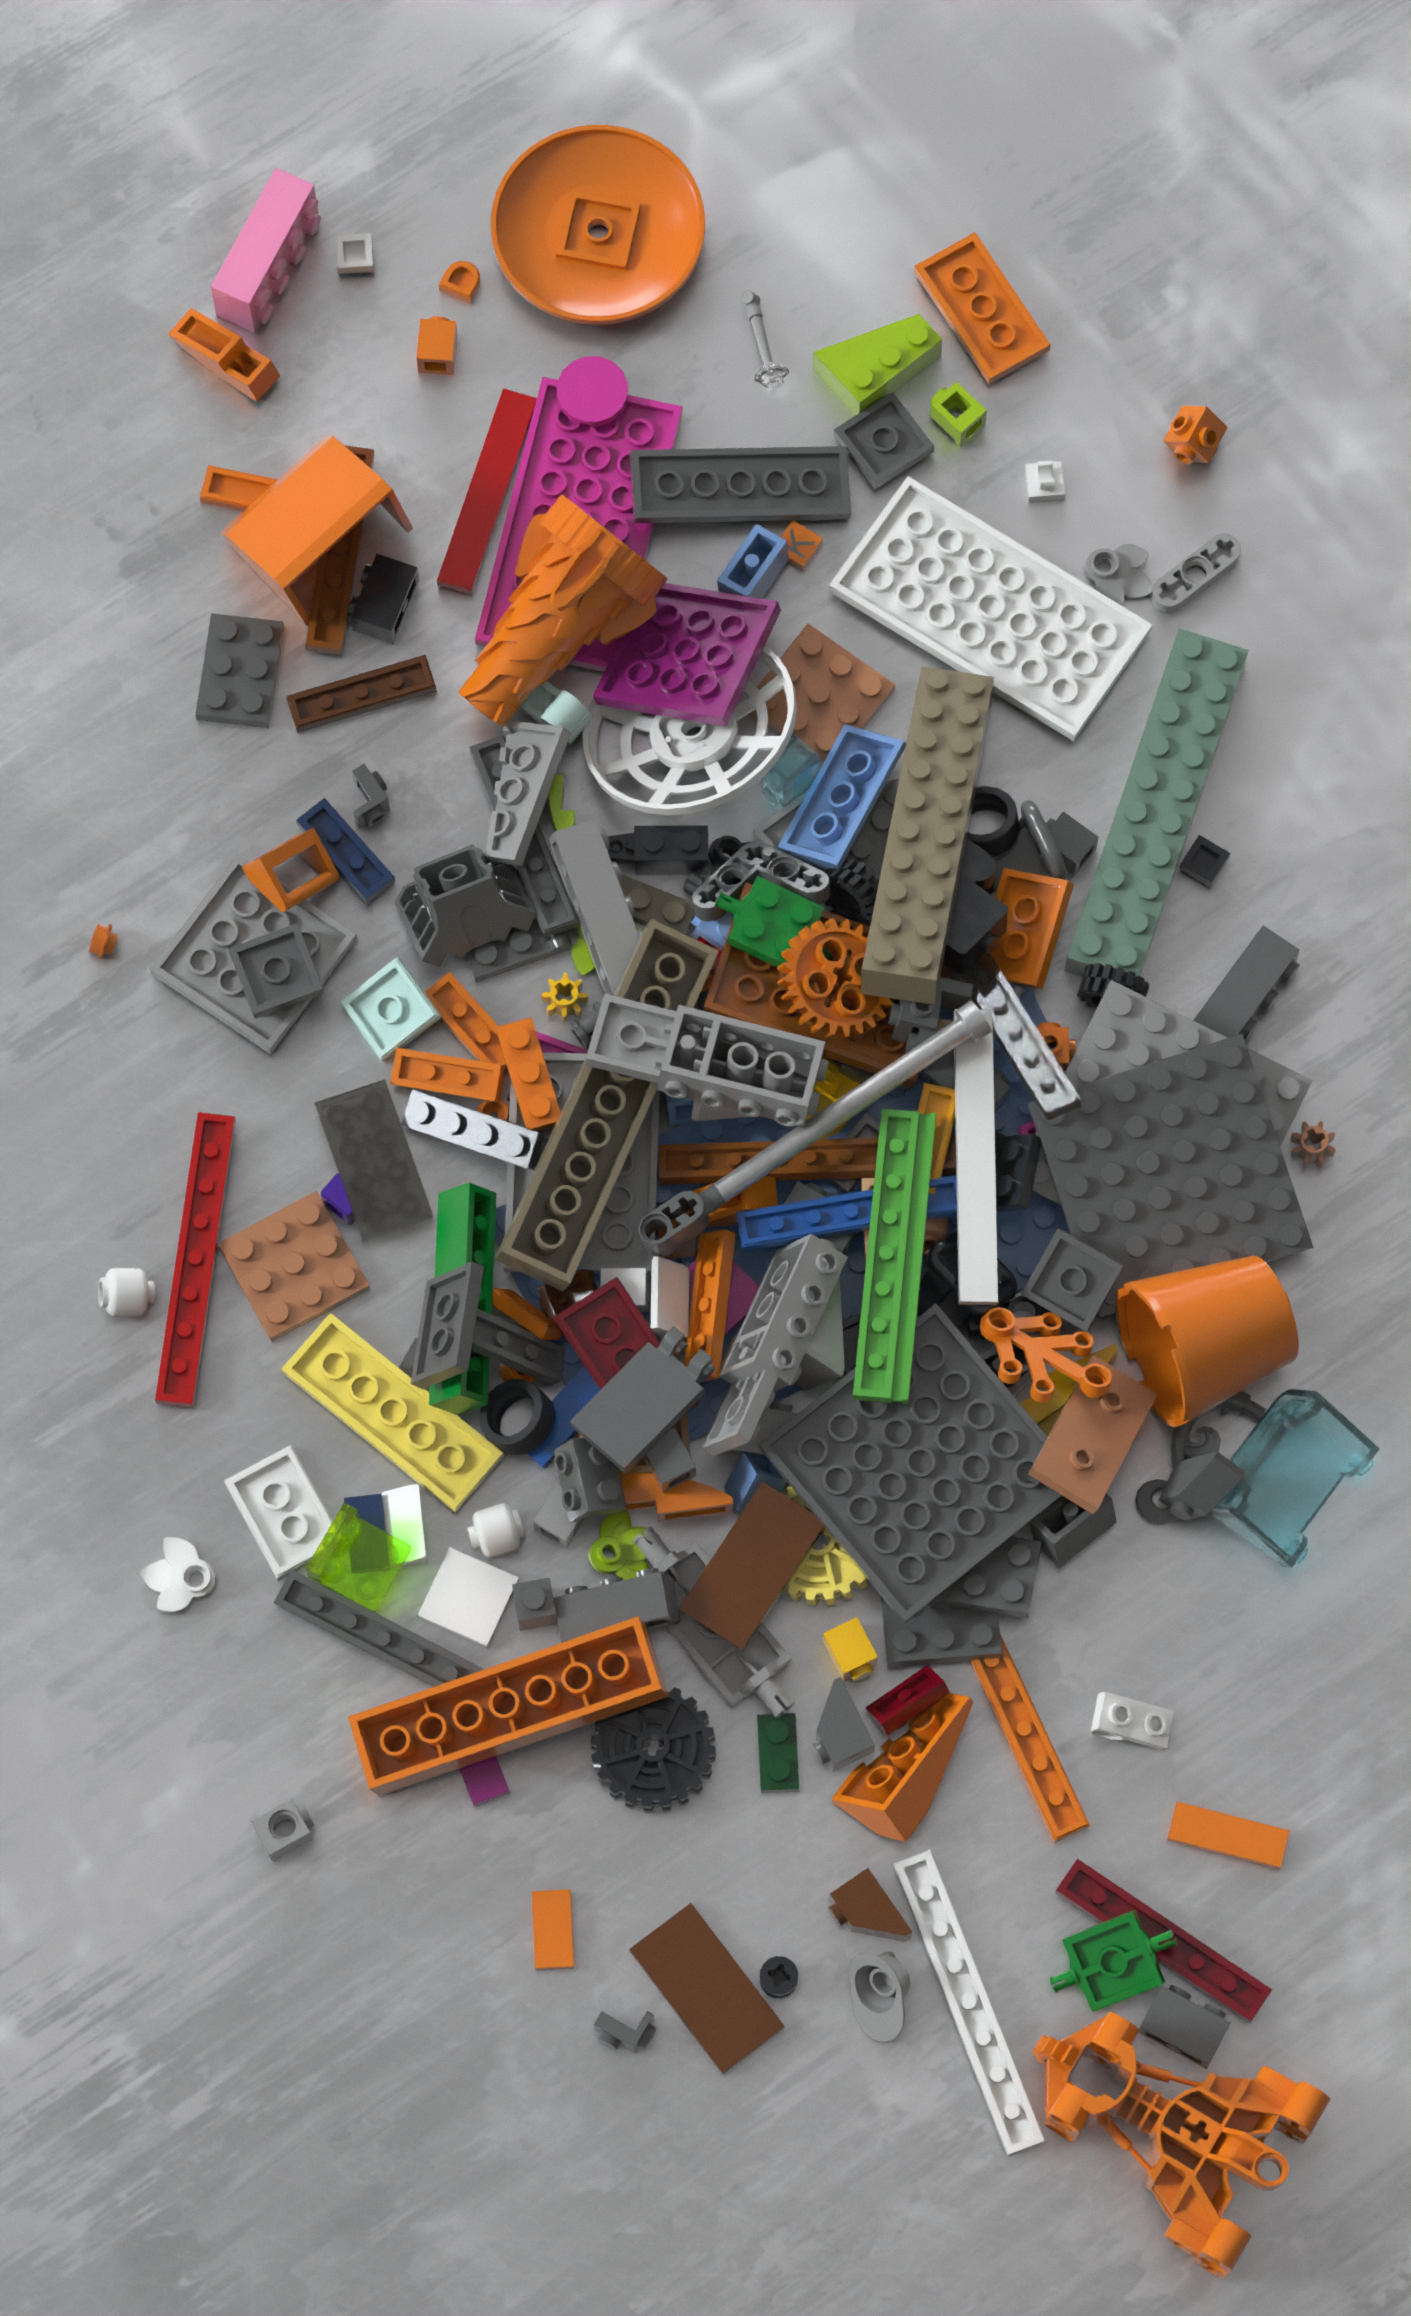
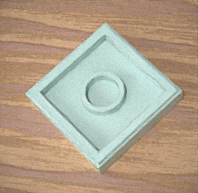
M398 957L340 1002L376 1055L384 1062L395 1054L396 1047L403 1048L442 1017L402 959Z

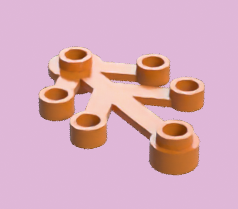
M997 1307L989 1310L982 1317L980 1332L987 1340L994 1342L1001 1362L998 1377L1002 1382L1014 1384L1021 1377L1023 1367L1020 1361L1015 1359L1013 1344L1024 1350L1033 1381L1030 1396L1037 1402L1046 1403L1050 1401L1055 1388L1053 1381L1048 1378L1044 1363L1080 1383L1081 1390L1089 1398H1100L1109 1391L1112 1374L1107 1367L1093 1363L1083 1368L1056 1352L1070 1350L1078 1357L1090 1355L1094 1344V1338L1090 1333L1078 1331L1073 1335L1058 1336L1062 1326V1319L1051 1312L1044 1313L1041 1316L1015 1318L1014 1314L1008 1309ZM1045 1324H1051V1325H1053L1054 1327H1049V1326H1047V1325H1045ZM1038 1331L1043 1337L1032 1338L1024 1332ZM1078 1342L1084 1343L1086 1345H1079ZM1006 1369H1011L1015 1372H1008ZM1037 1388H1043V1389H1046L1047 1391H1040V1390L1037 1389Z

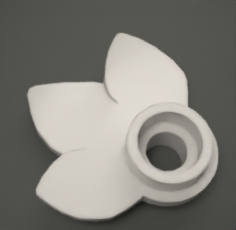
M176 1537L164 1538L163 1551L165 1559L154 1562L140 1571V1576L145 1584L152 1590L160 1593L157 1609L164 1612H177L185 1609L193 1598H201L209 1594L216 1582L213 1568L207 1562L199 1560L195 1546L186 1540ZM194 1574L204 1576V1580L200 1585L195 1586L190 1583V1578Z

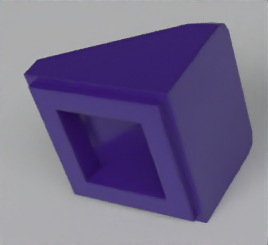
M337 1173L320 1192L321 1199L330 1211L348 1225H352L355 1221L353 1211L340 1174Z

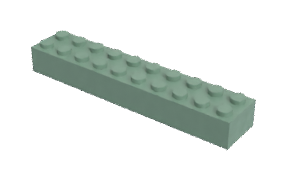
M1178 629L1066 958L1065 972L1083 977L1085 967L1088 964L1095 965V963H1101L1103 966L1109 964L1117 969L1121 967L1126 972L1132 971L1136 973L1135 976H1141L1245 668L1249 650L1187 630Z

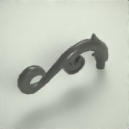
M1241 1391L1205 1413L1215 1409H1222L1221 1415L1234 1411L1239 1415L1245 1413L1253 1419L1260 1421L1266 1408L1250 1400L1252 1396ZM1205 1413L1181 1426L1174 1427L1171 1440L1172 1470L1176 1462L1186 1460V1457L1190 1459L1219 1451L1221 1439L1218 1432L1211 1427L1203 1426L1197 1428L1196 1434L1200 1436L1201 1441L1199 1443L1190 1441L1192 1427ZM1150 1480L1144 1483L1137 1491L1135 1499L1137 1510L1148 1522L1162 1524L1176 1518L1170 1513L1169 1507L1165 1509L1158 1508L1152 1501L1154 1493L1164 1489L1167 1483L1165 1480Z

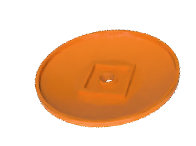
M578 126L562 130L538 141L520 155L510 166L501 180L493 201L491 212L492 244L497 261L507 280L522 297L538 309L557 318L574 323L589 325L620 323L643 316L657 309L673 297L687 282L696 267L703 248L705 236L704 205L699 188L688 168L679 157L659 141L646 134L620 126ZM595 225H602L608 229L607 235L602 238H594L588 231Z

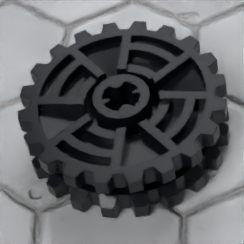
M676 1687L668 1692V1697L594 1723L595 1731L598 1734L591 1736L590 1744L592 1751L596 1752L591 1757L594 1769L600 1770L597 1773L598 1780L602 1787L610 1785V1796L615 1801L623 1797L626 1802L625 1806L633 1810L638 1804L643 1806L644 1813H652L654 1807L659 1806L663 1812L671 1811L672 1803L675 1802L684 1806L689 1803L688 1795L691 1792L699 1795L703 1790L701 1780L710 1779L713 1773L711 1770L712 1765L708 1762L716 1761V1747L711 1745L715 1742L713 1727H707L709 1725V1716L705 1710L697 1712V1701L692 1696L686 1700L683 1699L681 1690ZM651 1741H657L659 1748L664 1746V1749L656 1751V1756H650L648 1749L643 1750V1748L650 1747Z

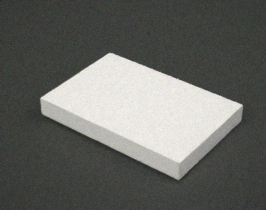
M291 1445L224 1480L227 1489L278 1581L288 1576L291 1569L297 1571L345 1545Z

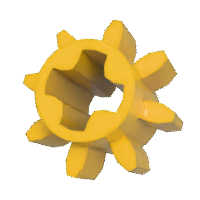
M564 973L562 979L556 982L549 978L548 986L551 991L544 992L541 995L543 1002L551 1003L547 1008V1015L552 1016L556 1013L562 1016L563 1022L567 1021V1016L573 1014L581 1017L582 1011L579 1003L588 1002V994L578 993L583 987L582 980L579 979L573 982L568 979L567 973ZM562 994L564 997H567L571 994L572 1000L568 1001L564 998L559 1001L558 995Z

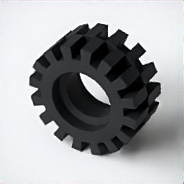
M845 859L841 868H835L828 874L831 895L824 904L826 907L831 906L833 908L830 911L833 914H838L839 916L870 926L880 878H875L874 874L876 872L872 868L869 871L866 870V864L863 862L857 865L855 859H850L849 861Z
M1095 963V965L1088 964L1085 967L1077 997H1080L1079 1000L1086 1002V1005L1089 1007H1098L1111 980L1145 997L1150 986L1147 981H1144L1143 977L1135 976L1136 973L1132 971L1126 972L1124 968H1113L1109 964L1103 966L1101 963Z

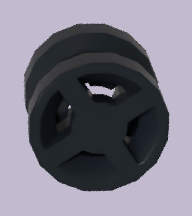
M775 1956L769 1958L763 1964L760 1970V1985L764 1993L773 1999H784L795 1991L798 1985V1970L790 1959L783 1956Z

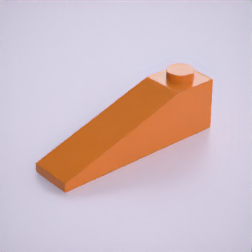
M948 1693L939 1699L935 1705L926 1708L909 1721L910 1729L894 1742L889 1738L880 1746L883 1750L881 1755L868 1766L862 1762L851 1772L832 1797L834 1804L879 1836L906 1842L928 1813L973 1705L972 1699L968 1696Z

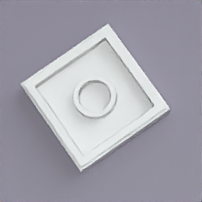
M449 1547L418 1613V1618L488 1648L513 1595L512 1584L518 1583L519 1577Z

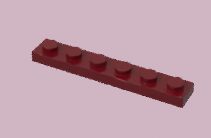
M1079 1859L1075 1861L1056 1889V1894L1099 1923L1136 1910L1141 1925L1150 1938L1172 1930L1174 1933L1172 1938L1176 1937L1177 1945L1157 1952V1962L1249 2024L1272 1991L1271 1988Z

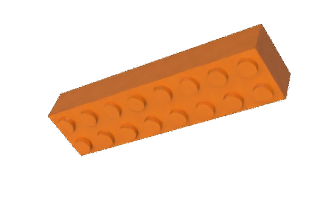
M637 1616L348 1716L369 1789L378 1796L663 1699L669 1695L647 1626Z

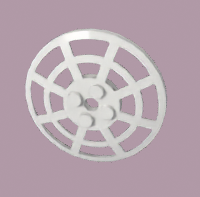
M764 646L758 660L771 669L776 677L760 690L748 680L743 692L749 698L736 706L727 727L656 715L652 719L642 716L643 712L626 711L621 708L598 705L593 697L588 708L593 718L583 728L582 734L584 755L592 775L601 788L614 800L631 809L648 814H691L711 809L734 799L761 780L777 763L789 744L796 722L797 700L795 688L786 667L774 652L767 646ZM783 689L788 709L785 726L781 736H766L768 711L765 702ZM756 709L758 722L755 736L738 735L737 721ZM603 718L623 725L619 741L622 759L601 764L599 761L597 745L599 728ZM702 727L698 734L686 736L690 729ZM638 729L650 733V741L653 748L633 756L632 738L634 730ZM731 749L748 750L733 767L723 772L718 762ZM759 750H772L759 767L731 787L729 780L745 769ZM660 760L671 769L664 781L659 782L646 775L640 767ZM705 769L710 777V780L693 785H678L685 772ZM629 771L631 776L640 784L656 792L648 802L633 799L616 789L607 777ZM715 788L717 794L701 800L679 804H664L671 794H695Z

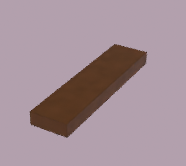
M425 654L286 696L296 731L299 733L434 693L437 690Z

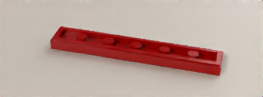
M503 388L437 578L438 586L472 595L530 427L537 400L536 397Z

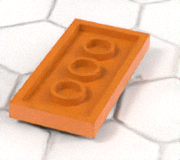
M975 232L914 266L915 275L989 385L1050 351L1051 344Z

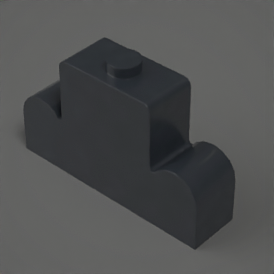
M966 839L943 960L945 965L958 974L966 973L983 955L988 956L993 952L999 942V938L1007 930L1008 907L991 895L994 891L995 860L989 853L969 839Z

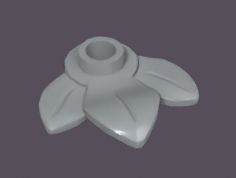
M1124 544L1113 551L1105 548L1098 549L1087 558L1086 572L1089 578L1095 582L1094 589L1123 606L1124 597L1140 599L1150 595L1153 590L1148 576L1140 568L1147 560L1149 552L1137 545ZM1105 563L1109 565L1110 570L1101 572L1097 566Z

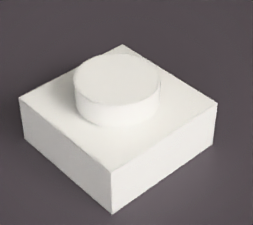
M371 233L336 235L338 274L374 272Z

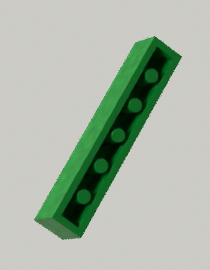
M469 1182L438 1193L435 1277L469 1262L483 1266L478 1309L492 1315L497 1193ZM471 1351L468 1371L430 1386L429 1405L455 1415L488 1405L490 1358Z

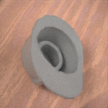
M869 1952L859 1953L851 1960L848 1968L856 2020L863 2032L871 2039L880 2042L892 2041L901 2033L904 2026L905 2011L903 2000L910 1988L909 1974L903 1964L896 1959L893 1952H885L880 1955Z

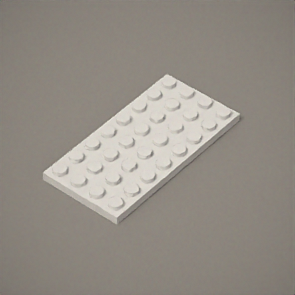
M907 476L829 584L828 590L959 672L994 677L993 692L1072 741L1079 735L1152 629V624L909 476Z

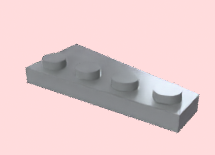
M509 720L503 728V732L507 736L505 747L500 749L499 762L502 764L500 781L495 783L494 795L497 797L496 811L492 812L490 817L485 856L495 863L522 866L571 733L560 726Z

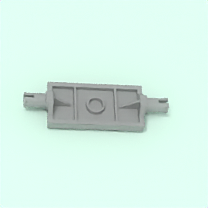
M650 1526L643 1531L645 1533L644 1537L640 1533L634 1538L633 1543L637 1545L650 1561L653 1568H658L659 1572L661 1571L673 1577L679 1608L711 1559L696 1541L679 1553H676V1551L671 1552ZM679 1611L680 1622L664 1625L731 1708L750 1693H757L772 1711L775 1718L782 1716L784 1709L788 1711L795 1704L774 1679L775 1673L791 1662V1657L763 1623L744 1652L681 1611Z

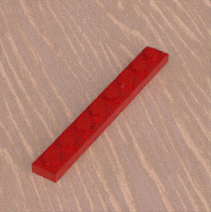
M202 1112L197 1114L155 1396L156 1404L194 1408L236 1123L235 1116Z

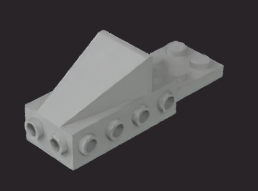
M604 993L585 1065L658 1083V1091L665 1092L673 1098L683 1099L686 1097L694 1099L691 1120L707 1121L762 1116L773 1119L784 1126L791 1127L797 1125L804 1127L807 1115H815L820 1093L814 1092L816 1081L824 1083L829 1061L822 1059L825 1041L678 1005L677 1011Z
M809 1234L775 1251L719 1377L731 1385L702 1449L713 1456L733 1450L755 1439L761 1428L759 1419L763 1411L772 1403L777 1390L792 1386L795 1383L807 1391L843 1375L845 1364L840 1274L848 1257L839 1252L836 1245L832 1242Z

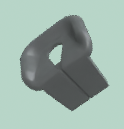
M1026 800L1021 804L1022 817L1019 820L1020 831L1017 841L1009 850L993 857L996 863L995 893L1003 868L1068 880L1067 869L1062 855L1038 807L1031 800Z

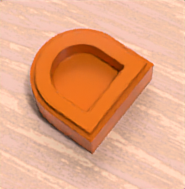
M455 262L444 273L438 285L439 291L471 304L480 288V273L476 266L470 262Z

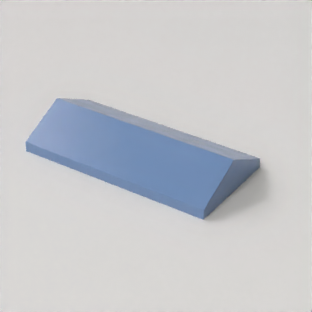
M844 724L778 845L779 850L817 869L841 868L906 747L905 741Z

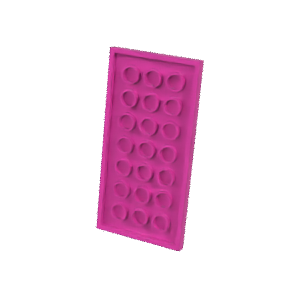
M542 377L475 636L476 645L486 647L493 638L497 622L512 604L508 599L523 581L514 574L524 534L531 519L535 515L547 513L561 494L646 560L655 523H634L630 452L631 450L674 449L683 406L628 395L623 412L613 422L600 427H590V425L582 423L579 425L572 422L562 413L557 401L558 380ZM620 638L606 646L598 639H595L589 646L584 644L570 661L569 665L604 672Z

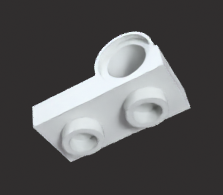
M1106 1691L1101 1692L1097 1696L1091 1734L1105 1739L1128 1740L1160 1750L1166 1749L1174 1711Z

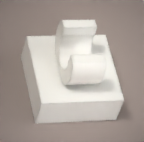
M1040 461L1025 465L1029 503L1065 500L1062 461Z

